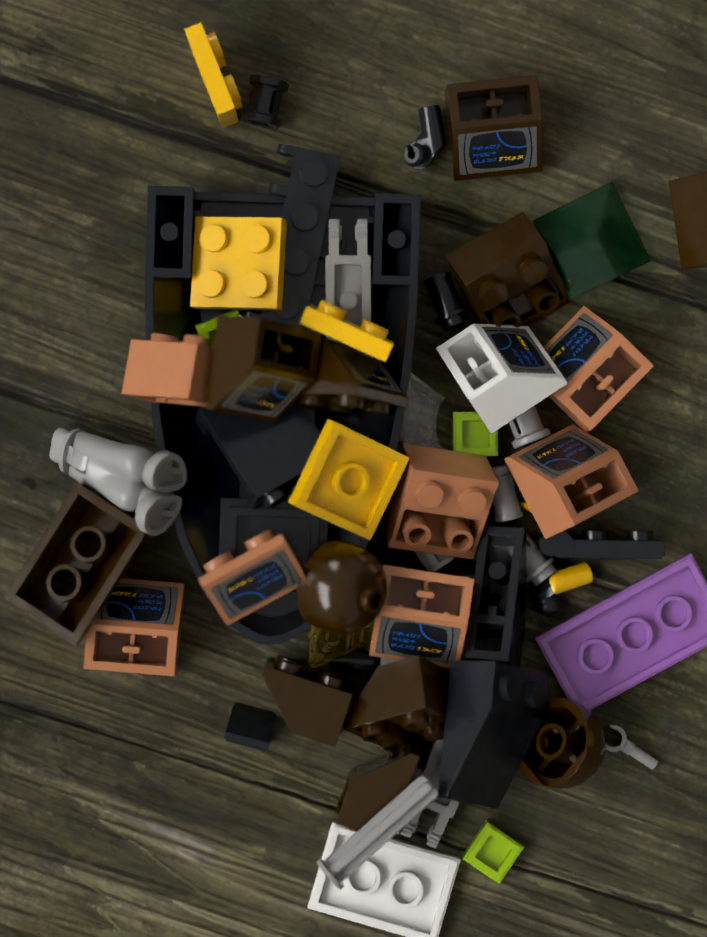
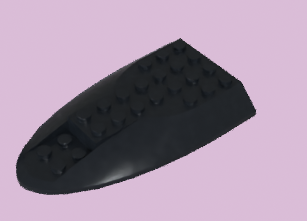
M148 185L145 261L146 340H150L151 333H159L179 338L178 342H183L184 335L199 336L195 325L233 311L225 309H195L190 307L195 217L282 218L286 197L256 193L196 192L194 187ZM375 193V197L332 196L310 305L318 307L320 301H326L325 255H329V219H339L342 226L340 255H357L355 225L357 224V219H368V255H371V322L389 330L386 338L394 341L386 362L382 361V363L407 396L417 315L421 195ZM238 310L239 315L242 316L244 311L262 313V310ZM305 326V329L316 331L312 328ZM322 333L321 338L326 339V335ZM151 402L152 423L157 451L166 450L178 454L186 466L187 481L181 489L171 492L182 497V506L174 520L179 541L197 579L207 573L203 566L204 564L229 550L234 558L248 551L245 542L268 529H271L274 536L284 532L306 575L310 571V569L304 567L308 558L320 545L326 542L340 540L366 549L369 542L368 539L288 503L294 488L288 490L290 496L279 505L271 509H267L265 505H262L252 510L248 504L250 498L248 492L210 433L204 436L195 422L199 406ZM304 406L320 433L327 419H330L392 450H397L403 423L404 407H390L389 415L364 413L362 409L352 408L350 414L324 411L325 407ZM297 588L230 624L232 628L255 642L268 645L284 643L312 627V625L303 620L298 610Z

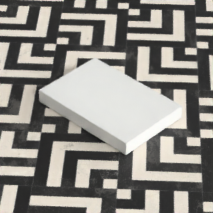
M332 820L321 859L325 860L357 831L336 824ZM392 837L342 882L344 887L341 890L328 879L319 867L307 908L405 937H439L461 859L455 855Z

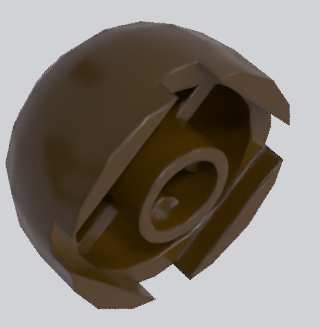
M331 540L320 545L308 558L304 566L310 569L306 583L298 582V610L305 622L324 632L334 634L359 632L375 620L384 606L387 594V581L384 569L374 555L356 544Z
M560 697L552 700L547 699L544 705L543 721L519 766L523 775L535 784L557 789H568L582 785L598 771L604 760L606 740L603 727L596 715L580 703Z

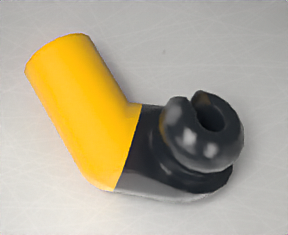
M582 562L555 571L533 590L531 596L532 602L535 601L537 612L544 615L559 610L560 602L557 599V594L592 583L593 575L589 565L586 562Z

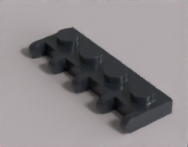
M279 144L277 154L294 158L288 186L271 183L268 192L273 195L286 197L282 218L287 220L282 311L262 310L261 314L244 311L243 316L261 317L305 329V325L300 324V321L307 306L310 305L340 156Z

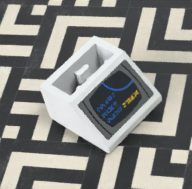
M473 323L436 348L491 434L568 384L528 326L515 328L513 325H501V327H496L493 324Z

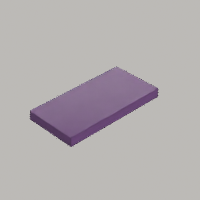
M692 553L684 555L534 637L566 698L592 710L707 647V581Z

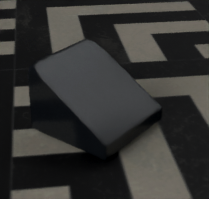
M235 703L232 707L224 738L232 743L263 751L265 749L268 750L276 715L271 711Z

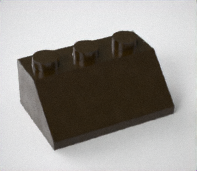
M76 482L4 598L73 645L79 646L149 534L138 528L135 516L130 512L119 509L97 492Z

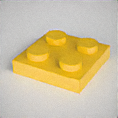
M202 23L184 29L221 127L225 128L239 122L236 110L243 107L241 97L232 75L222 76L220 68L226 66L215 32L206 35Z
M195 217L190 307L195 309L282 311L287 220L273 217Z
M324 300L320 301L318 307L312 304L307 306L300 324L386 362L394 341L386 338L389 332L388 329L366 319L363 320L361 326L344 319L347 313L346 310Z
M327 419L288 503L371 540L410 458Z

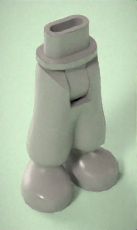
M60 427L53 433L49 457L52 461L59 464L62 472L97 492L119 509L126 512H136L135 521L138 528L151 536L164 533L173 523L182 506V497L171 492L181 489L187 481L186 466L178 454L166 450L155 454L150 449L115 442L87 433L79 428L69 431Z

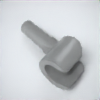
M610 725L611 728L621 733L622 742L616 747L609 746L606 743V750L611 752L620 750L652 770L656 767L658 760L629 741L622 727Z

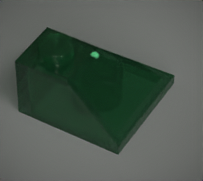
M613 182L532 221L534 227L546 242L561 282L571 301L651 262Z

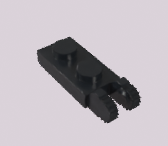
M564 530L547 539L540 533L536 542L538 549L542 551L541 553L551 558L552 556L556 558L662 559V557H665V541L653 539V531L627 530L626 539L609 538V530H582V538H572Z

